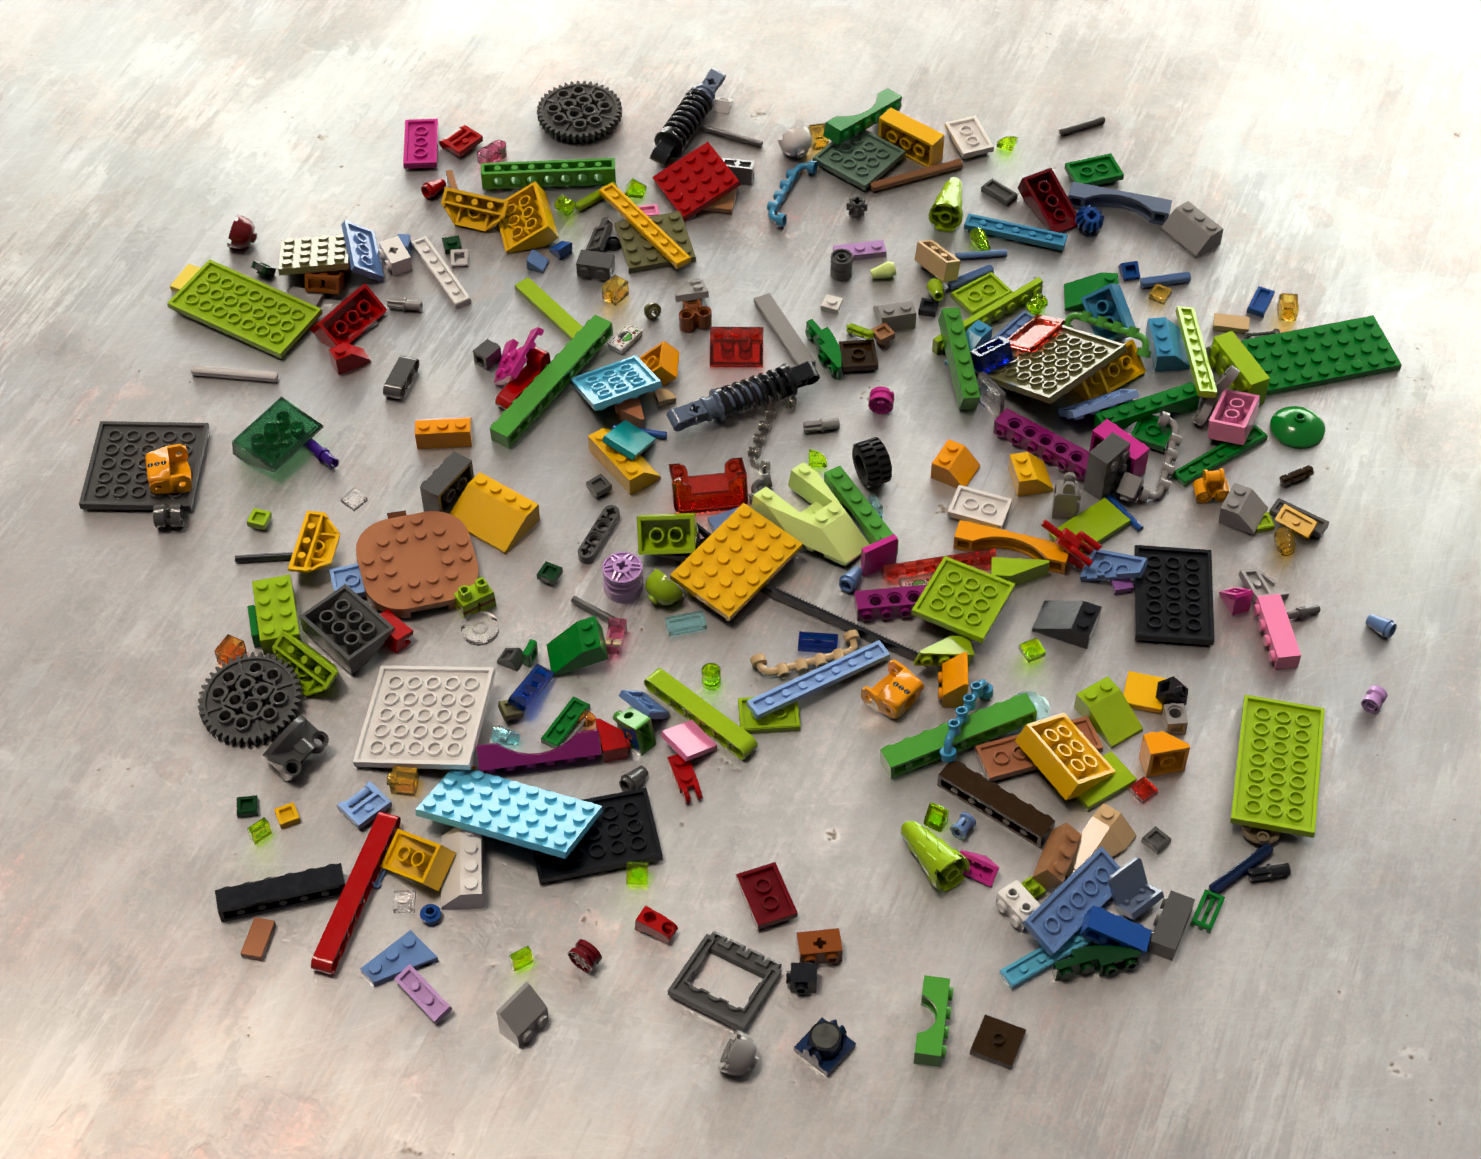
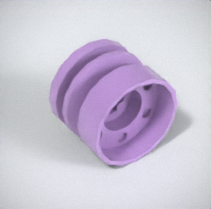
M616 552L605 559L602 564V573L606 596L618 603H628L640 597L643 592V570L640 558L630 552Z

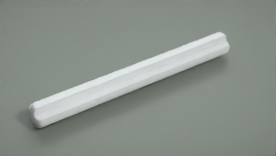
M192 365L191 374L194 376L277 382L279 378L278 372L203 365Z

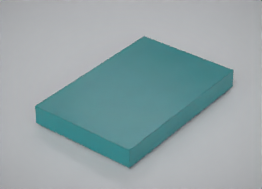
M624 420L608 432L602 441L629 459L634 460L649 448L656 438Z

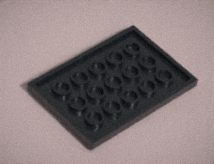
M1135 545L1134 556L1144 557L1148 560V565L1142 577L1134 578L1135 640L1214 645L1211 550Z
M647 788L583 799V801L601 805L602 813L566 859L533 850L539 884L663 860Z

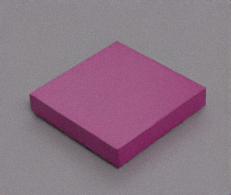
M895 534L862 548L861 569L863 570V577L896 563L898 538Z

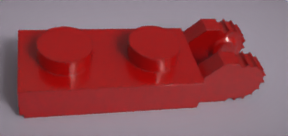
M679 754L667 757L668 765L685 803L690 802L691 798L688 793L690 790H694L698 800L703 799L699 782L690 760L685 761Z

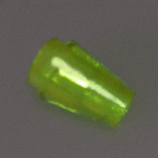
M980 227L971 230L969 233L970 240L981 251L990 250L991 246L985 230Z

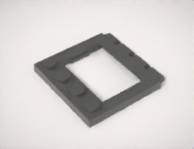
M713 931L711 935L706 934L669 987L668 995L736 1030L744 1032L781 976L780 968L782 964L769 957L764 962L765 955L751 948L745 953L746 946L732 939L726 943V936ZM709 952L763 978L762 982L758 983L750 995L744 1009L741 1007L736 1008L730 1005L729 1001L721 997L716 998L710 995L709 991L703 988L698 989L689 982Z

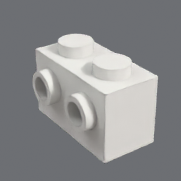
M1015 880L997 892L996 906L1000 912L1005 913L1009 917L1011 924L1015 928L1018 927L1022 933L1027 931L1022 922L1040 904L1018 880Z

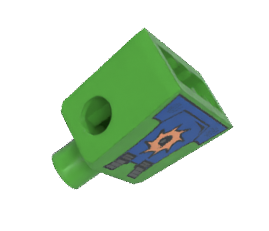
M629 707L624 712L620 710L615 712L613 720L617 723V727L623 730L625 738H629L630 746L641 756L656 745L651 718L632 707Z

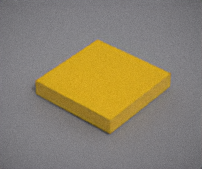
M1128 671L1123 695L1131 708L1161 714L1163 704L1156 699L1157 685L1159 681L1167 678Z

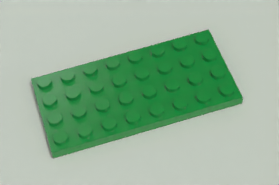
M1374 315L1241 340L1242 344L1270 377L1266 395L1400 370L1402 366Z

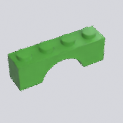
M924 975L921 1005L931 1011L935 1018V1023L928 1030L917 1033L914 1063L940 1067L941 1059L946 1057L947 1046L943 1045V1039H948L949 1026H945V1019L950 1020L951 1007L947 1006L948 1000L952 1001L954 989L949 987V978Z

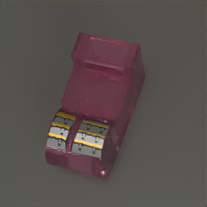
M503 140L493 141L477 151L479 164L495 163L507 156L506 142Z
M609 617L605 641L607 654H622L627 634V619Z

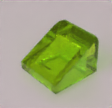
M632 178L627 184L624 194L627 197L642 199L647 186Z
M930 802L923 824L937 832H942L948 823L949 810Z

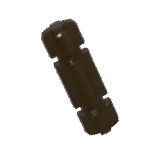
M1307 465L1302 469L1300 468L1287 475L1280 476V484L1287 486L1291 482L1294 483L1306 478V476H1312L1314 474L1313 467Z

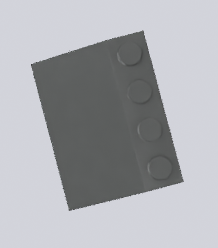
M346 584L299 616L302 630L351 675L366 665L395 631V627Z

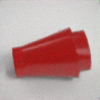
M442 178L425 182L421 187V192L424 197L433 198L446 187V182Z

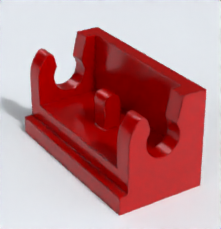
M389 610L380 613V615L395 627V631L384 644L397 654L411 643L407 638L413 635V630Z

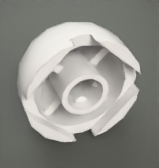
M799 126L792 128L782 135L783 139L781 141L778 139V144L783 153L789 157L798 158L807 154L812 145V138L806 126H803L804 129H800Z

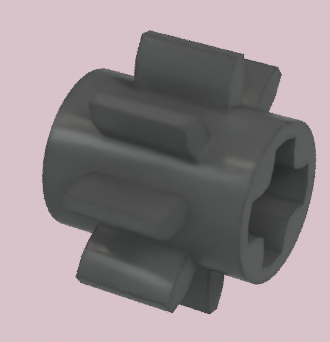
M853 197L852 199L850 198V203H847L846 210H849V215L859 218L862 215L864 216V211H867L868 204H865V199L861 197Z

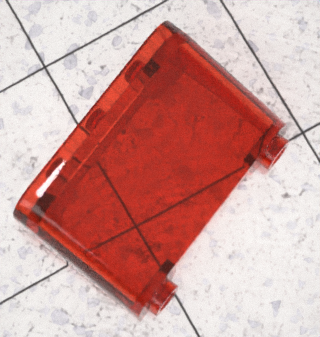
M742 457L726 461L724 466L725 473L688 476L685 465L679 463L668 464L673 505L677 513L728 511L740 507L743 503L748 504L747 473Z

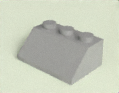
M1189 201L1176 207L1161 227L1162 232L1195 258L1221 244L1223 234L1221 226Z

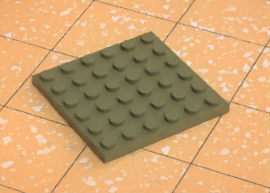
M1049 321L976 370L975 375L978 379L1051 404L1081 384L1088 377L1094 375L1101 368L1106 367L1111 361L1120 357L1127 349L1125 344Z

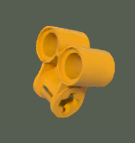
M1223 468L1215 471L1204 469L1203 478L1195 480L1192 484L1196 501L1199 503H1206L1212 497L1216 501L1223 502L1230 492Z

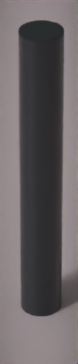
M293 552L235 555V562L290 560Z

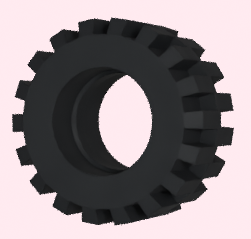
M878 437L853 445L852 458L854 467L865 487L870 488L891 480V460L885 445Z

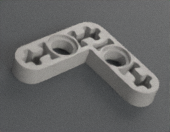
M1231 365L1215 381L1217 388L1216 398H1202L1192 422L1198 426L1204 424L1217 397L1236 379L1240 372L1239 369Z

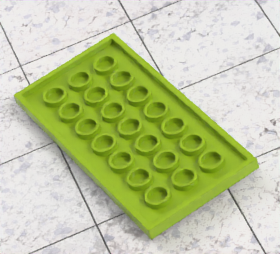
M210 259L167 302L168 308L278 358H282L323 314L322 309Z
M1244 694L1230 823L1314 838L1325 708Z

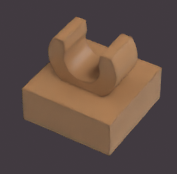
M886 322L871 329L874 331L875 340L882 347L888 345L889 341L895 338V332Z

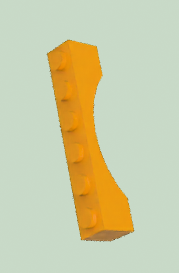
M963 520L959 521L954 536L953 549L970 553L985 549L1012 550L1032 559L1049 560L1048 571L1063 575L1067 567L1069 553L1064 552V549L1053 541Z

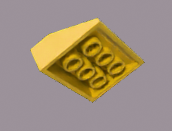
M536 181L505 199L509 201L505 218L498 225L507 254L543 247L559 238L546 192Z
M481 472L467 484L450 512L451 515L458 518L466 526L470 535L504 554L540 519L539 504Z
M1065 713L1026 724L1015 739L1021 750L1027 754L1033 761V764L1039 768L1046 779L1051 782L1065 800L1080 796L1116 772Z

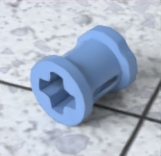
M962 812L959 815L960 819L950 827L952 835L962 840L967 837L966 833L970 828L976 825L974 817L966 812Z

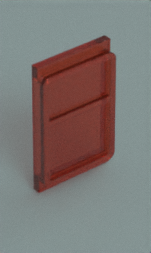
M1037 314L1003 341V345L1034 352L1063 329L1062 325L1066 322L1064 319Z

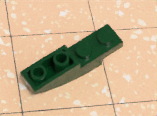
M1110 945L1076 948L1071 950L1070 958L1054 962L1052 974L1055 981L1070 979L1074 975L1081 973L1088 974L1095 969L1098 976H1110L1117 971L1124 969L1132 970L1139 966L1141 952L1131 948Z

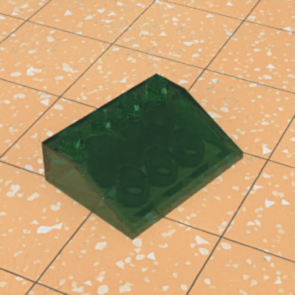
M280 397L232 441L233 454L246 464L275 473L323 428V425L283 397Z

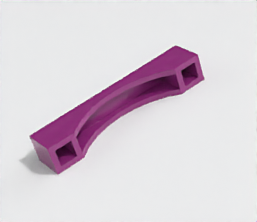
M598 729L578 731L561 746L541 753L516 752L505 748L497 742L476 746L479 771H484L487 774L495 773L496 769L504 768V771L516 770V766L524 765L525 768L537 767L536 763L544 762L545 766L557 764L558 760H565V763L576 762L579 757H585V760L597 759V755H601Z

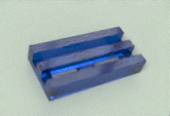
M799 631L798 651L831 653L837 649L838 634Z

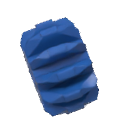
M1090 205L1081 207L1077 211L1075 223L1078 224L1077 229L1081 228L1082 233L1087 231L1089 235L1092 232H1098L1102 228L1104 216L1101 215L1102 210L1097 211V207L1092 208Z

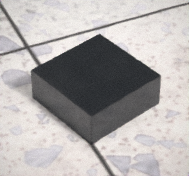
M921 298L918 315L936 317L939 301Z

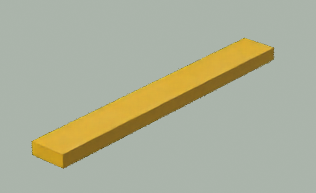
M611 183L599 189V194L676 269L691 262V257L615 184Z

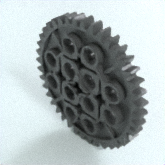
M571 81L570 85L564 83V86L558 85L559 88L553 87V91L548 90V94H544V97H541V101L538 102L537 117L539 125L542 126L543 130L545 129L546 133L550 132V136L555 135V139L561 137V141L567 139V142L573 140L575 143L579 140L582 143L583 140L589 142V139L595 141V137L601 139V135L607 136L606 132L611 133V129L615 130V126L619 125L622 117L621 101L617 94H613V90L609 91V87L604 88V85L598 86V83L592 85V81L586 84V81H583L582 84L579 81L576 84Z
M252 652L250 657L244 653L243 658L236 655L235 661L229 658V664L222 662V668L215 667L217 673H209L211 679H205L207 685H202L203 691L199 692L201 697L198 699L200 704L198 706L199 715L207 731H210L212 736H216L217 740L222 739L225 744L229 741L231 746L237 742L239 747L242 746L243 742H245L247 747H249L251 742L257 746L258 740L265 744V738L268 737L272 741L273 734L279 736V730L284 731L286 729L285 725L289 726L291 724L290 719H296L295 713H300L298 707L302 706L301 699H303L302 684L294 668L290 667L288 662L285 663L283 658L278 660L277 655L271 658L270 653H267L264 657L262 652L258 656H255V653Z

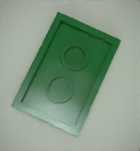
M1111 153L1068 162L1064 166L1072 182L1096 186L1123 180L1124 178L1122 170Z

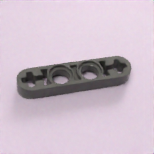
M608 505L602 510L578 549V559L581 563L589 564L595 560L620 519L618 507ZM601 525H606L608 527L606 530L598 529V527ZM594 538L600 540L598 543L590 542V540Z

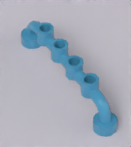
M809 160L808 163L798 164L793 170H787V180L782 179L780 182L781 191L775 190L773 195L775 201H769L767 204L769 219L776 222V226L785 227L787 215L783 213L775 215V213L779 212L780 204L786 200L788 191L792 190L793 182L797 181L799 172L807 169V173L815 174L818 168L817 161Z
M985 679L971 683V694L963 696L964 706L957 707L956 719L948 721L949 731L944 741V747L940 749V758L943 762L950 763L956 760V749L952 746L954 737L961 734V725L969 720L968 714L976 708L977 698L989 699L993 696V686Z

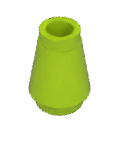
M936 278L929 280L926 286L927 291L934 300L941 301L944 297L943 282Z

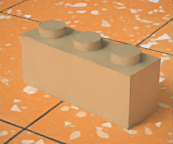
M933 240L917 242L914 260L921 267L927 269L932 275H935L945 283L958 279L961 263L958 258Z

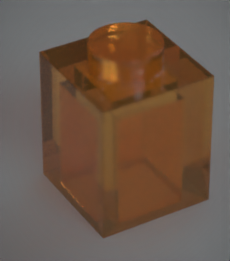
M229 634L226 635L214 650L217 662L221 666L222 662L229 664V658L235 661L236 655L243 658L244 653L247 654L244 641Z

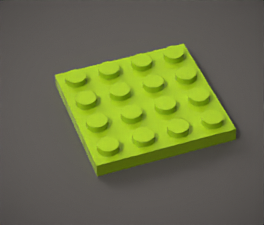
M944 556L912 608L911 615L983 643L1014 591L1015 583Z

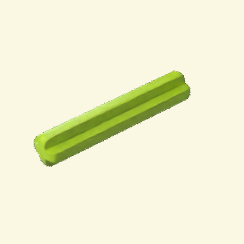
M599 189L577 201L575 208L578 211H582L603 199L599 194Z

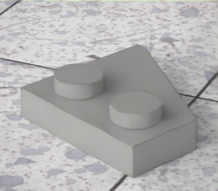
M692 279L689 282H685L675 294L676 302L709 298L708 289L704 281L700 279Z
M1259 568L1240 570L1239 577L1246 589L1253 590L1252 599L1255 604L1257 596L1281 594L1282 599L1288 598L1289 591L1286 589L1282 591L1275 586L1276 581L1266 576Z

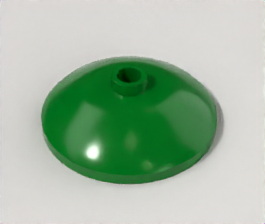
M1289 406L1274 413L1270 421V431L1278 442L1287 447L1307 449L1316 446L1322 441L1325 434V424L1322 418L1314 411L1305 407Z

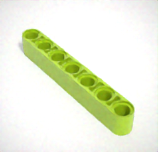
M656 669L644 680L645 687L652 694L688 721L693 720L709 737L737 758L745 759L758 747L756 739L663 669Z

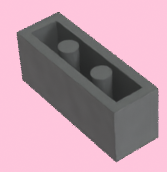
M1172 890L1168 898H1163L1160 909L1163 911L1161 914L1157 913L1153 926H1156L1155 931H1151L1148 952L1173 961L1192 913L1195 899Z

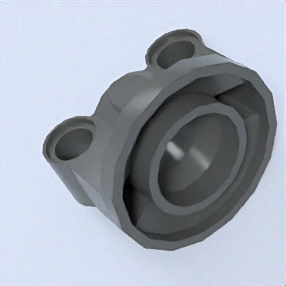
M300 715L275 739L262 757L280 772L283 780L290 782L297 778L302 769L301 763L311 753L318 754L325 749L329 743V737L324 731H319L303 715ZM314 739L321 740L323 745H316ZM286 767H293L295 773H289Z

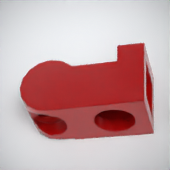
M646 905L635 920L636 931L640 933L645 932L665 944L670 942L678 930L677 925L673 921Z

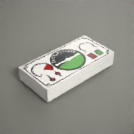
M628 322L607 343L608 348L622 355L643 334V329Z

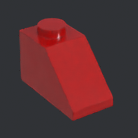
M343 343L329 349L331 364L338 375L371 362L365 350L354 345Z
M595 719L604 763L627 759V750H631L629 738H625L623 730L601 719Z

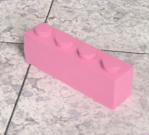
M1281 594L1257 596L1256 604L1253 605V612L1258 617V627L1264 635V646L1268 647L1269 661L1273 662L1275 670L1298 667L1301 653Z

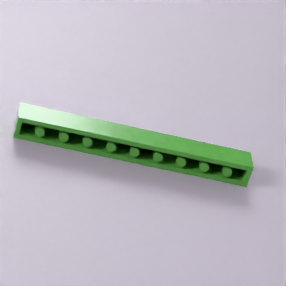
M597 315L588 320L585 326L576 332L573 339L566 343L561 352L557 353L554 359L544 367V370L534 378L533 382L523 390L522 394L517 399H514L512 405L503 411L499 419L492 423L490 426L491 440L509 449L571 382L570 378L575 377L613 336L612 322Z

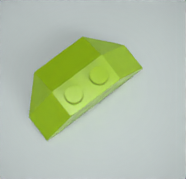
M284 631L281 632L272 647L273 653L277 655L278 660L283 658L285 663L288 662L290 667L294 668L302 684V693L307 697L328 690L339 673L336 666L324 656Z

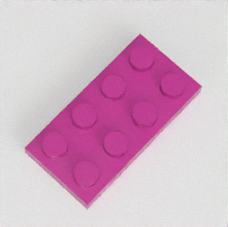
M438 118L405 120L404 169L437 167Z

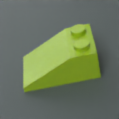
M1108 676L1076 694L1075 710L1082 717H1089L1096 733L1111 749L1143 731L1142 725L1122 691Z

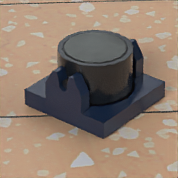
M821 1018L794 1046V1051L828 1077L856 1047V1043L847 1036V1031L843 1025L838 1026L837 1020L834 1019L829 1022Z

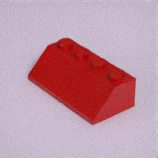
M364 283L310 328V330L321 343L331 348L343 343L350 344L381 317L387 309Z

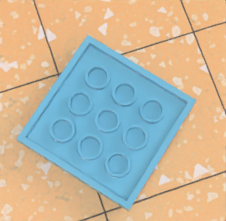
M636 355L570 378L573 387L595 411L604 410L613 404H621L624 400L637 398L641 394L654 392L662 387L661 380Z

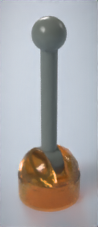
M584 710L579 717L580 725L566 741L583 727H591L595 723V719H597L595 715L588 710Z

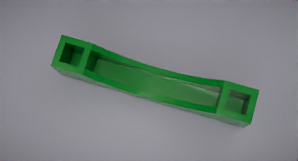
M886 88L877 93L876 103L867 111L851 116H836L826 121L823 136L838 145L847 141L858 133L877 124L879 117L888 109L893 108L899 111L902 106V96Z
M1190 382L1096 412L1093 429L1106 419L1124 430L1134 422L1162 411L1180 414L1198 409L1200 397L1197 395L1196 387Z

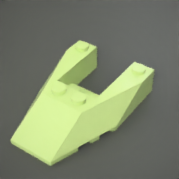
M804 462L791 470L788 487L812 504L803 511L799 512L768 487L753 495L752 509L803 543V545L807 546V550L821 552L824 554V557L847 566L861 556L862 548L870 545L820 475Z

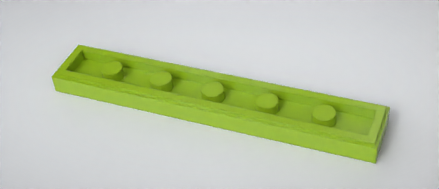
M529 277L514 285L517 292L570 340L573 339L577 331L583 328Z

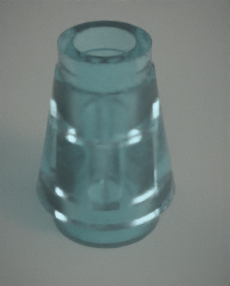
M500 725L498 727L493 726L490 742H497L500 745H519L521 733Z

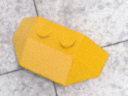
M445 187L441 204L454 225L487 232L505 218L509 201Z
M306 511L288 571L309 573L332 565L340 533L325 512Z

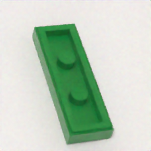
M573 696L541 737V743L553 749L559 747L560 744L567 740L590 710V704Z

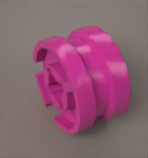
M882 386L873 388L870 392L868 407L877 414L891 412L894 405V392Z

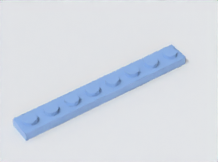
M878 640L747 700L746 706L758 720L889 659L890 653L881 641Z

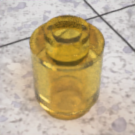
M1281 527L1275 531L1274 539L1277 551L1282 556L1292 555L1296 548L1293 531L1286 527Z

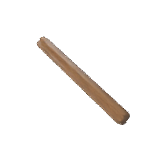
M956 159L870 183V189L872 192L961 169L963 162L961 159Z

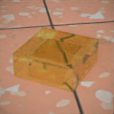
M1156 283L1150 291L1148 299L1164 305L1171 296L1172 289Z

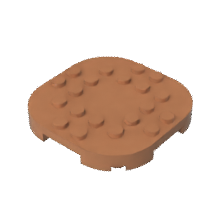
M426 511L378 521L362 532L356 544V558L367 601L376 611L384 612L389 610L398 618H410L412 612L447 605L449 609L455 608V603H457L454 593L458 592V587L463 585L471 586L479 578L478 563L466 526L458 518L445 512Z

